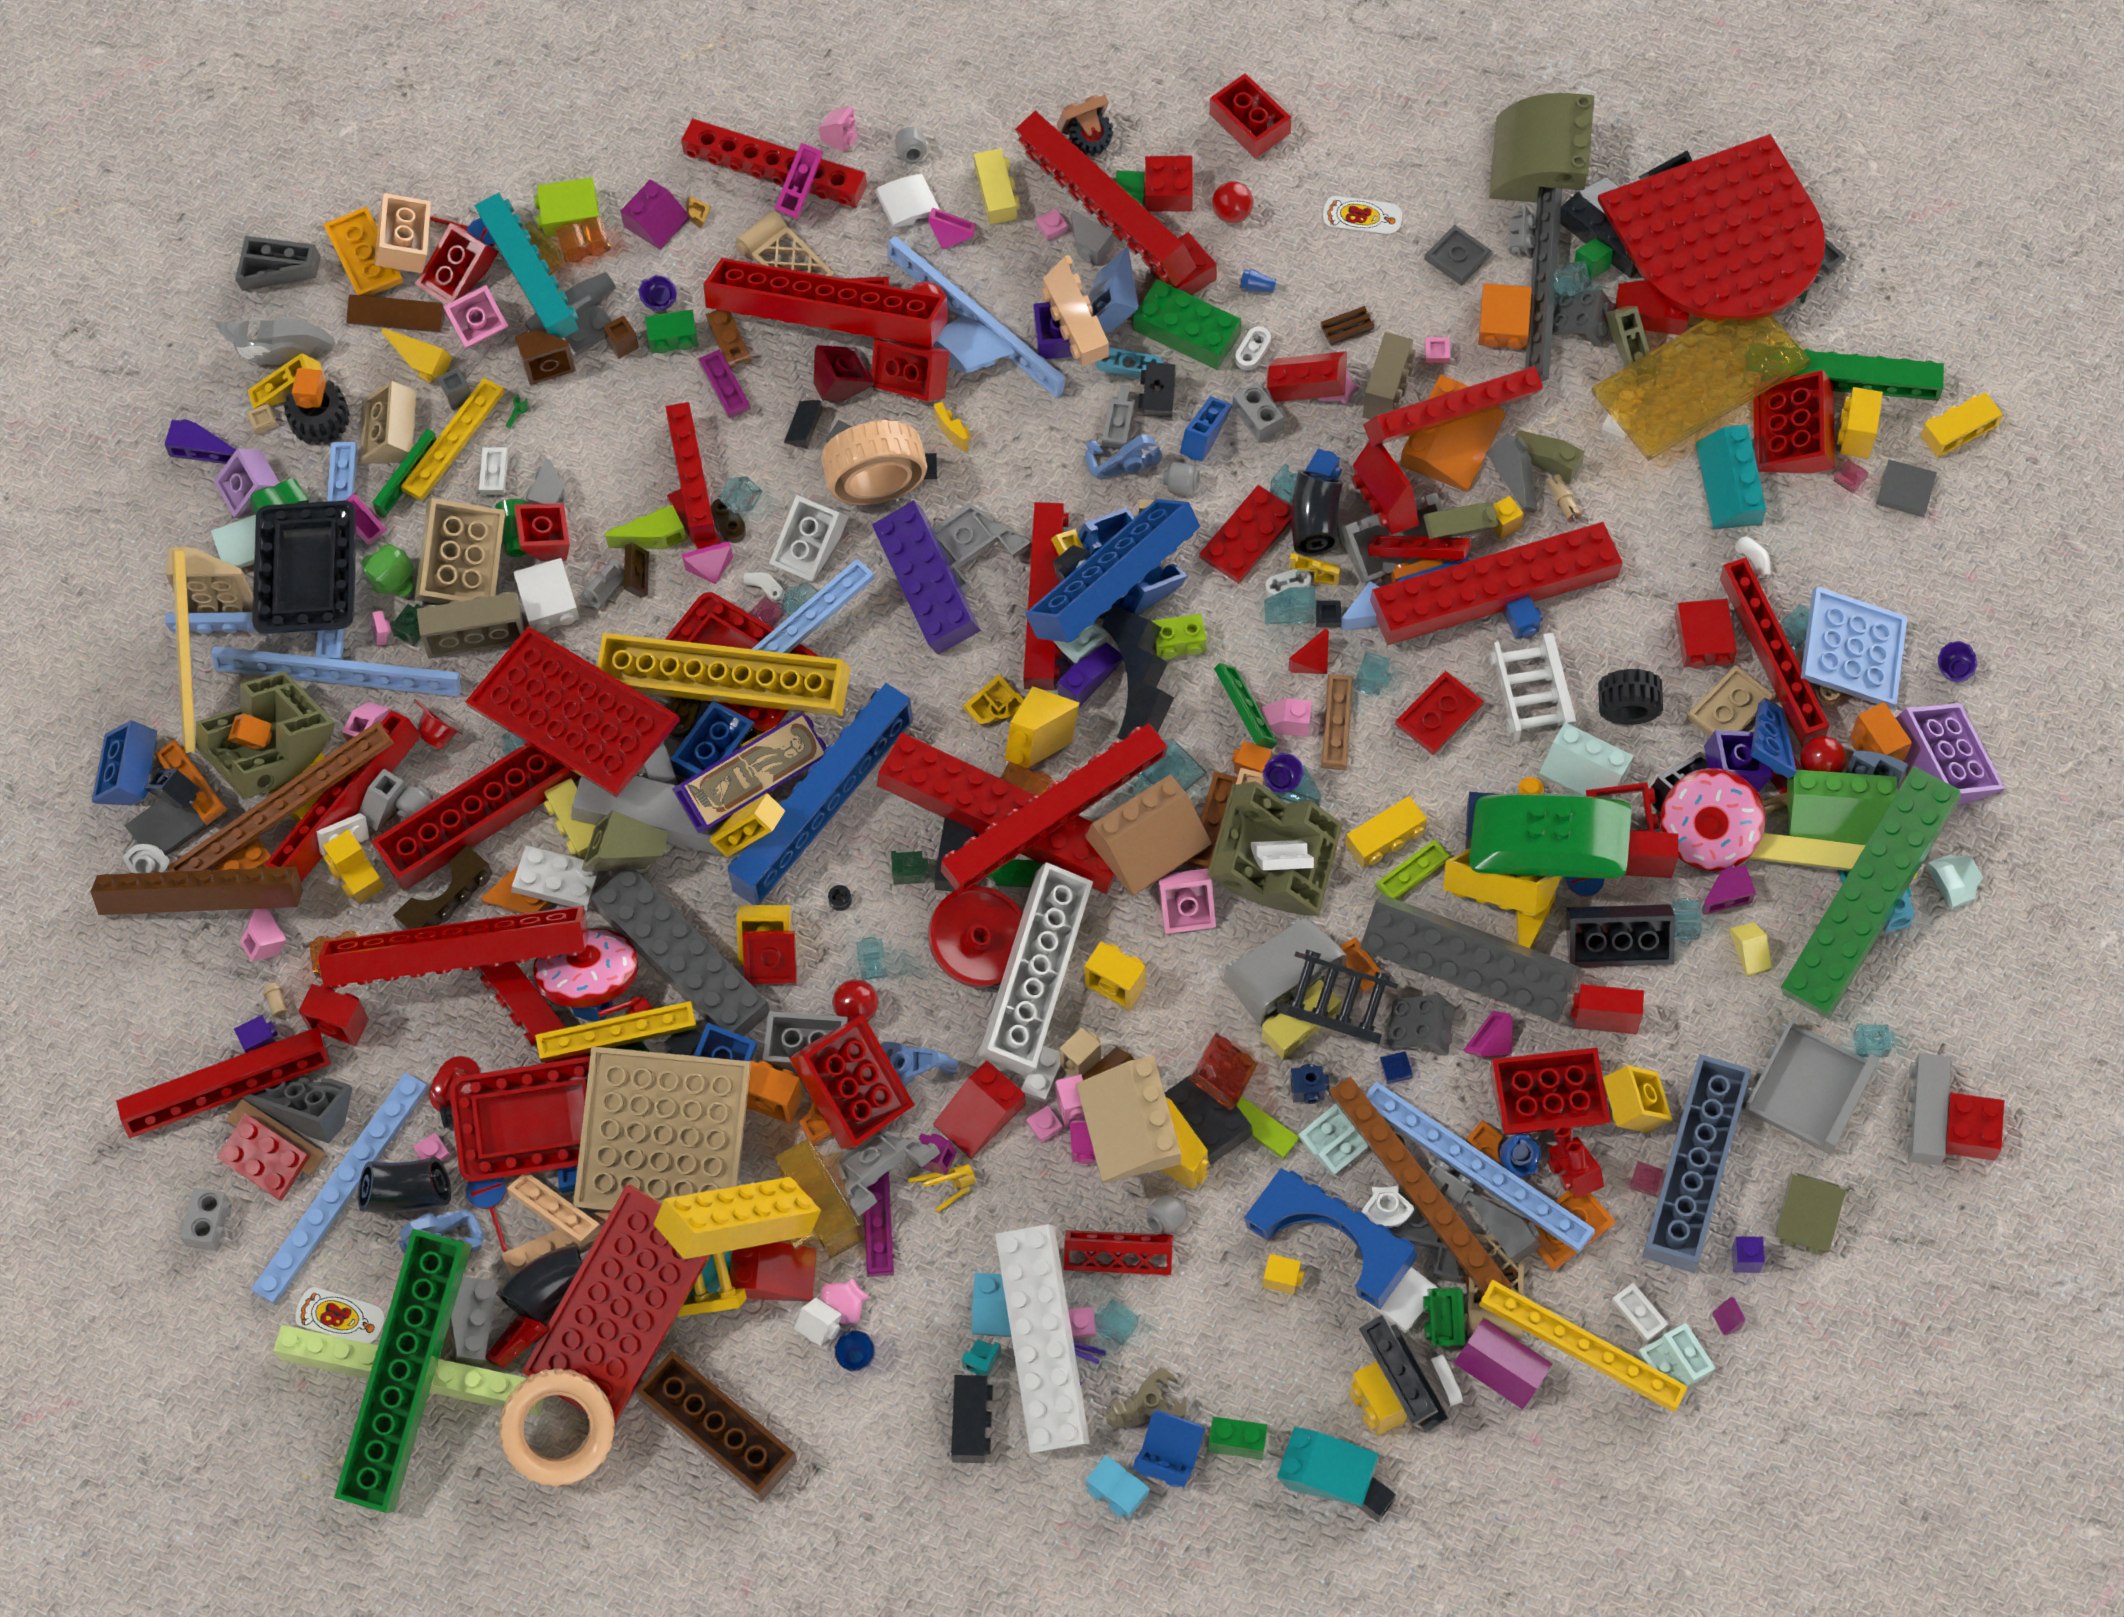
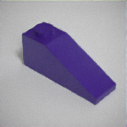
M172 419L164 444L170 457L227 464L236 451L235 448L197 423L187 419H182L181 421Z
M1107 642L1074 664L1057 682L1058 695L1079 702L1080 708L1124 661L1121 653Z

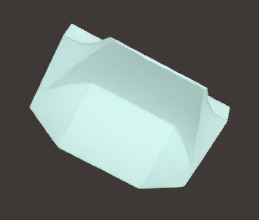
M1948 855L1927 864L1926 868L1950 910L1975 900L1976 889L1983 880V876L1971 855Z

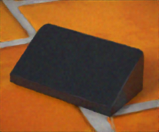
M821 400L799 401L784 440L785 444L808 449L823 410Z

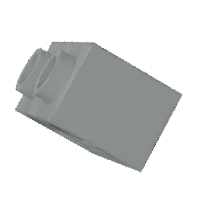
M1258 382L1233 395V409L1259 443L1284 429V411L1279 405L1276 406L1273 403L1269 391L1266 388H1262Z
M193 1188L180 1236L186 1247L217 1251L219 1243H222L225 1237V1219L230 1217L232 1211V1203L225 1192ZM217 1203L215 1209L206 1211L208 1205ZM210 1228L207 1235L199 1236L203 1229Z

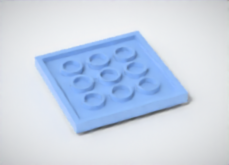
M1818 586L1812 590L1801 678L1876 704L1885 702L1888 708L1892 709L1897 705L1907 616Z

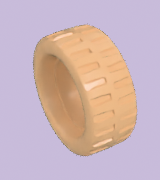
M872 421L850 427L834 436L825 445L821 455L823 473L829 492L837 500L852 505L879 504L901 497L916 488L924 479L927 471L925 453L918 432L910 425L898 421Z
M561 1368L542 1370L537 1374L528 1376L524 1381L517 1384L515 1389L508 1395L499 1420L500 1442L509 1463L512 1464L519 1474L524 1475L526 1479L535 1481L540 1485H552L553 1487L574 1484V1482L582 1481L589 1474L594 1473L607 1458L613 1443L615 1430L611 1405L600 1387L583 1374L569 1369L562 1370ZM552 1395H563L576 1400L584 1407L589 1416V1431L585 1441L576 1451L562 1457H548L538 1453L530 1446L524 1435V1421L529 1410L539 1400Z

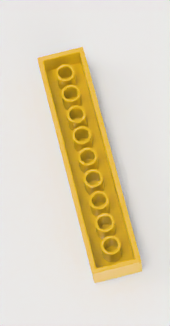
M611 633L602 634L596 665L599 669L644 694L833 716L843 715L851 667L842 659Z

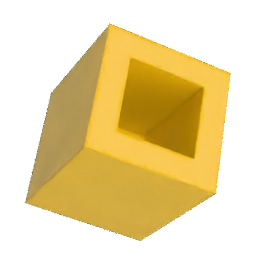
M1511 496L1493 504L1499 526L1492 529L1500 540L1521 529L1524 513Z
M1269 1254L1263 1277V1287L1294 1295L1296 1286L1301 1287L1305 1271L1300 1270L1301 1261Z

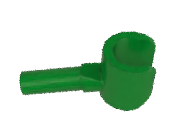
M519 394L513 398L514 410L505 425L509 429H511L517 416L528 410L527 398L523 403H519Z

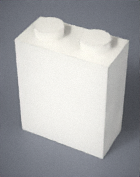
M561 558L513 572L527 619L532 629L537 632H546L552 627L569 625L580 619Z

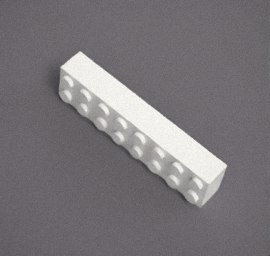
M1047 862L1036 871L978 1058L988 1060L993 1064L1023 1076H1027L1036 1069L1093 881Z
M1046 1224L997 1233L995 1236L1030 1453L1090 1444L1055 1226Z

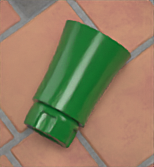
M507 499L495 505V509L505 510L502 541L505 546L506 555L511 557H522L528 554L521 550L519 546L514 505L529 504L523 499Z

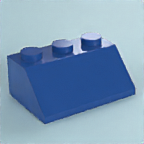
M712 701L670 758L676 774L689 779L736 751L755 725L754 721Z
M130 720L105 734L92 797L93 803L132 806L145 799L148 791L144 788L148 784L149 775L153 769L152 758L157 747V730Z

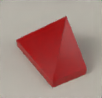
M1326 628L1289 658L1288 670L1291 673L1327 674L1329 630Z

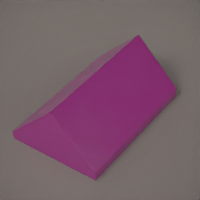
M1484 1317L1454 1362L1459 1368L1522 1410L1534 1395L1553 1364Z

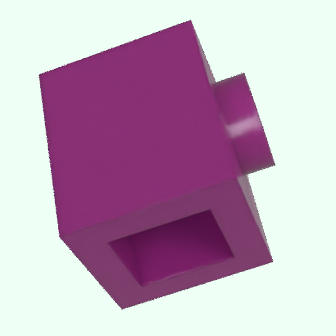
M921 1133L918 1140L925 1145L929 1143L935 1144L940 1154L922 1168L918 1164L916 1165L920 1169L947 1175L957 1151L949 1140H946L944 1137L934 1133L931 1136Z

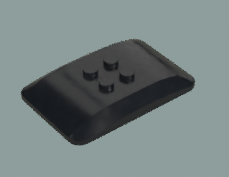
M326 501L266 505L257 511L252 623L257 632L272 634L337 630L351 625L354 619L356 572V511L351 502Z

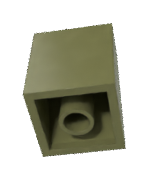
M612 810L595 824L581 870L586 872L624 870L629 865L634 869H645L667 853L669 848V842H667L669 832Z
M1791 1171L1775 1232V1237L1780 1238L1779 1243L1790 1247H1795L1796 1243L1807 1246L1806 1251L1822 1255V1251L1829 1252L1846 1193L1845 1187Z

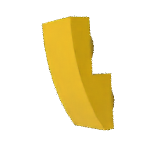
M943 402L933 404L934 417L945 436L962 451H969L968 441L971 440V435L968 427H963L960 418L954 420L950 409L946 410Z

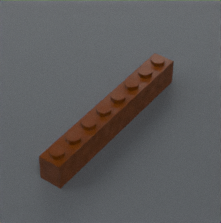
M297 867L103 874L96 876L90 892L98 915L298 907L303 887Z

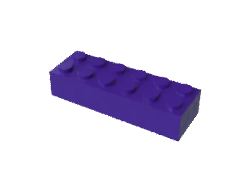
M915 501L871 524L928 645L938 655L981 631L924 510Z

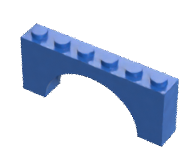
M1280 1168L1244 1217L1247 1228L1267 1241H1270L1282 1229L1299 1223H1320L1331 1226L1347 1235L1358 1247L1363 1257V1269L1355 1285L1357 1296L1379 1310L1416 1261L1415 1248L1410 1241L1405 1238L1398 1239L1384 1225H1375L1369 1221V1218L1364 1213L1352 1211L1347 1208V1205L1337 1197L1332 1199L1318 1185H1309L1303 1181V1178L1294 1171L1288 1172L1283 1168Z

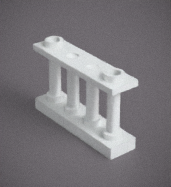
M1543 634L1542 643L1538 647L1505 653L1501 652L1499 642H1494L1493 651L1489 653L1491 667L1496 668L1508 715L1506 728L1508 734L1513 735L1514 742L1520 741L1521 729L1556 723L1558 726H1563L1564 722L1575 727L1576 718L1554 634ZM1536 657L1545 659L1546 666H1544V669L1507 675L1504 664L1506 662ZM1542 679L1550 681L1552 686L1550 691L1517 697H1513L1510 687L1512 684ZM1548 701L1556 703L1557 711L1554 714L1518 719L1516 707Z

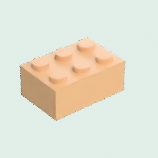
M383 193L378 219L375 254L376 266L416 273L423 272L427 257L431 201Z

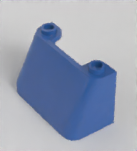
M1126 507L1084 522L1078 537L1084 549L1090 551L1091 555H1093L1131 522L1135 516ZM1176 564L1167 565L1164 569L1158 566L1146 574L1143 581L1129 589L1126 596L1119 598L1112 605L1140 615L1180 588L1187 575Z

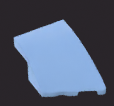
M960 316L946 325L933 347L949 350L950 368L964 373H970L980 368L994 365V360L1005 356L1010 359L1016 357L1015 351L1001 337L984 325L965 316Z

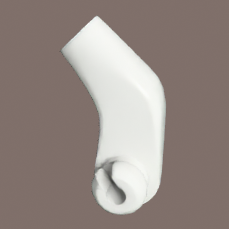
M1749 537L1739 538L1735 544L1737 553H1744L1752 560L1759 578L1770 577L1771 567L1768 552Z
M768 573L744 574V585L761 587L774 603H779L784 599L785 592L783 588Z

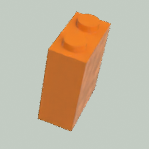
M1483 283L1478 345L1490 348L1497 346L1509 347L1511 349H1526L1532 287Z

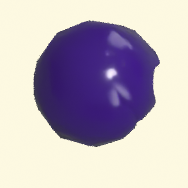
M654 275L644 279L638 289L640 300L646 308L652 311L660 312L670 308L677 298L676 287L673 282L661 275Z
M1961 641L1949 642L1941 648L1938 656L1939 669L1942 675L1951 682L1967 681L1975 674L1978 666L1977 657L1972 647Z
M1279 753L1264 766L1263 779L1265 785L1276 793L1286 794L1293 791L1301 783L1303 777L1302 763L1292 754Z

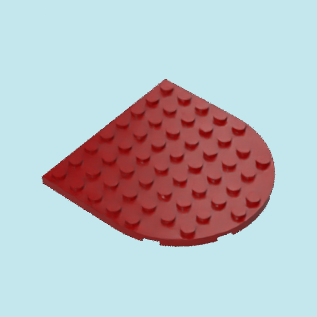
M1771 134L1598 195V203L1645 282L1656 294L1660 293L1670 300V304L1698 317L1717 321H1724V318H1741V321H1748L1772 315L1793 304L1797 297L1804 291H1807L1814 282L1821 267L1825 249V233L1820 215Z

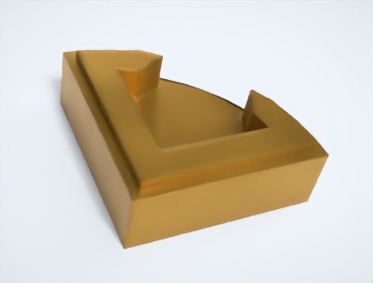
M689 196L686 201L687 214L697 227L702 228L711 206Z

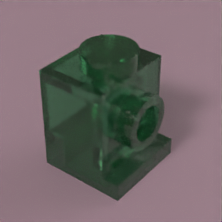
M407 604L396 620L391 621L390 627L395 637L414 647L421 638L417 609L424 607L418 604L414 607Z
M891 851L894 885L924 883V874L929 873L928 858H923L922 851L900 853Z

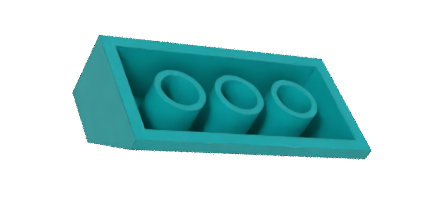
M1748 424L1722 427L1697 441L1695 445L1713 529L1762 524L1766 506Z

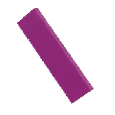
M887 1171L874 1184L866 1187L877 1200L873 1206L864 1212L867 1277L894 1275L889 1171Z

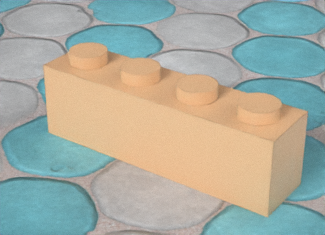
M1067 255L1043 277L1041 295L1045 303L1049 302L1054 321H1059L1061 325L1060 331L1064 340H1069L1073 358L1078 359L1083 367L1109 357V342L1097 316H1091L1093 315L1091 302L1088 295L1083 296L1081 280L1078 273L1072 274L1071 264L1073 262L1070 255Z

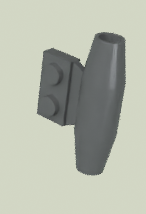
M607 272L579 282L564 292L569 300V303L566 304L567 307L572 305L578 315V319L575 322L579 330L564 337L569 342L576 356L605 339L603 326L612 322L606 312L596 306L616 289L614 282ZM536 313L525 321L529 331L539 329L547 333Z

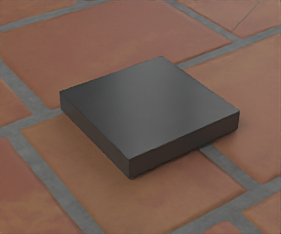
M1454 225L1425 254L1424 260L1462 286L1491 256L1492 250Z
M1889 459L1876 505L1925 517L1937 472Z

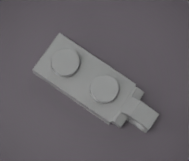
M1120 384L1118 397L1112 396V399H1110L1102 437V446L1121 448L1127 444L1134 411V399H1129L1130 385Z

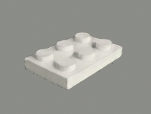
M525 846L512 885V892L569 907L584 905V909L587 911L599 871L586 872L581 870L584 863L583 859Z

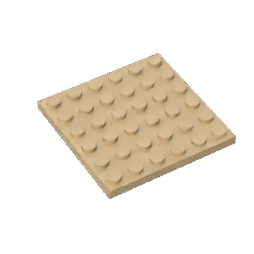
M591 1047L573 1207L612 1211L626 1184H631L661 1204L665 1198L738 1186L751 1062Z

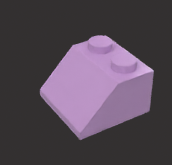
M237 448L214 480V483L233 517L239 518L253 511L251 507V495L267 487H274L279 481L261 450Z

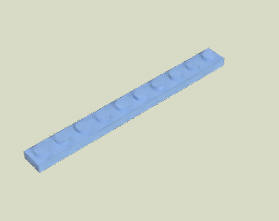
M896 236L889 240L887 257L915 281H930L939 285L947 296V307L958 317H968L993 331L1015 351L1016 357L1010 359L1055 398L1063 394L1066 378L1059 370L1053 368L1042 356L1035 353L1024 341L1017 338L1010 329L999 323L992 314L982 309L974 299L964 294L957 285L952 284L940 271L934 269L923 257L910 249L906 243H903Z
M331 442L327 501H345L354 493L358 448L356 442ZM345 628L318 631L316 657L343 660Z
M214 646L211 652L215 671L269 676L286 671L292 679L455 697H459L461 693L459 672Z
M406 1072L403 1074L251 1288L253 1293L276 1305L358 1189L365 1164L368 1161L377 1162L428 1090L427 1084Z
M1377 1081L1366 1093V1097L1388 1124L1577 1253L1582 1251L1595 1234V1229Z

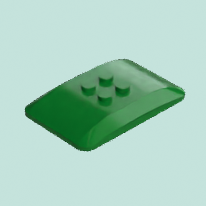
M1518 793L1482 796L1477 800L1475 806L1469 855L1470 868L1478 873L1620 878L1627 871L1632 816L1631 806L1622 800L1567 794Z

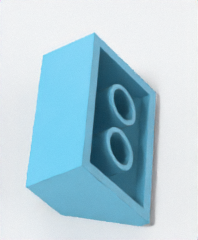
M975 1273L972 1335L1012 1337L1002 1274Z

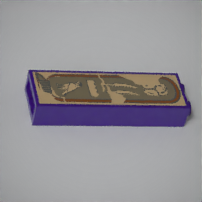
M803 711L794 715L672 788L697 833L710 828L823 758L827 747L825 742L814 731V724L809 716L805 715Z

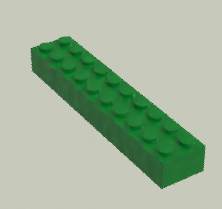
M1913 766L1782 984L1781 990L1783 995L1828 1020L1830 1019L1961 800L1959 789Z
M412 1229L334 1498L384 1513L395 1512L472 1244L424 1230Z

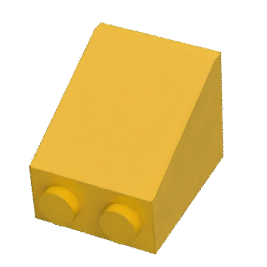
M1032 686L1010 722L1004 760L1029 768L1071 744L1080 703Z
M1166 1097L1181 1152V1165L1159 1171L1194 1190L1198 1183L1202 1185L1208 1176V1150L1174 1103Z

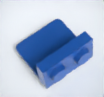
M1155 1410L1151 1415L1142 1450L1136 1457L1132 1469L1139 1471L1144 1477H1156L1164 1480L1166 1484L1172 1487L1181 1486L1185 1488L1192 1476L1205 1428L1200 1424Z

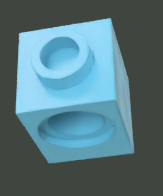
M1907 891L1883 928L1884 932L1910 927L1915 912Z

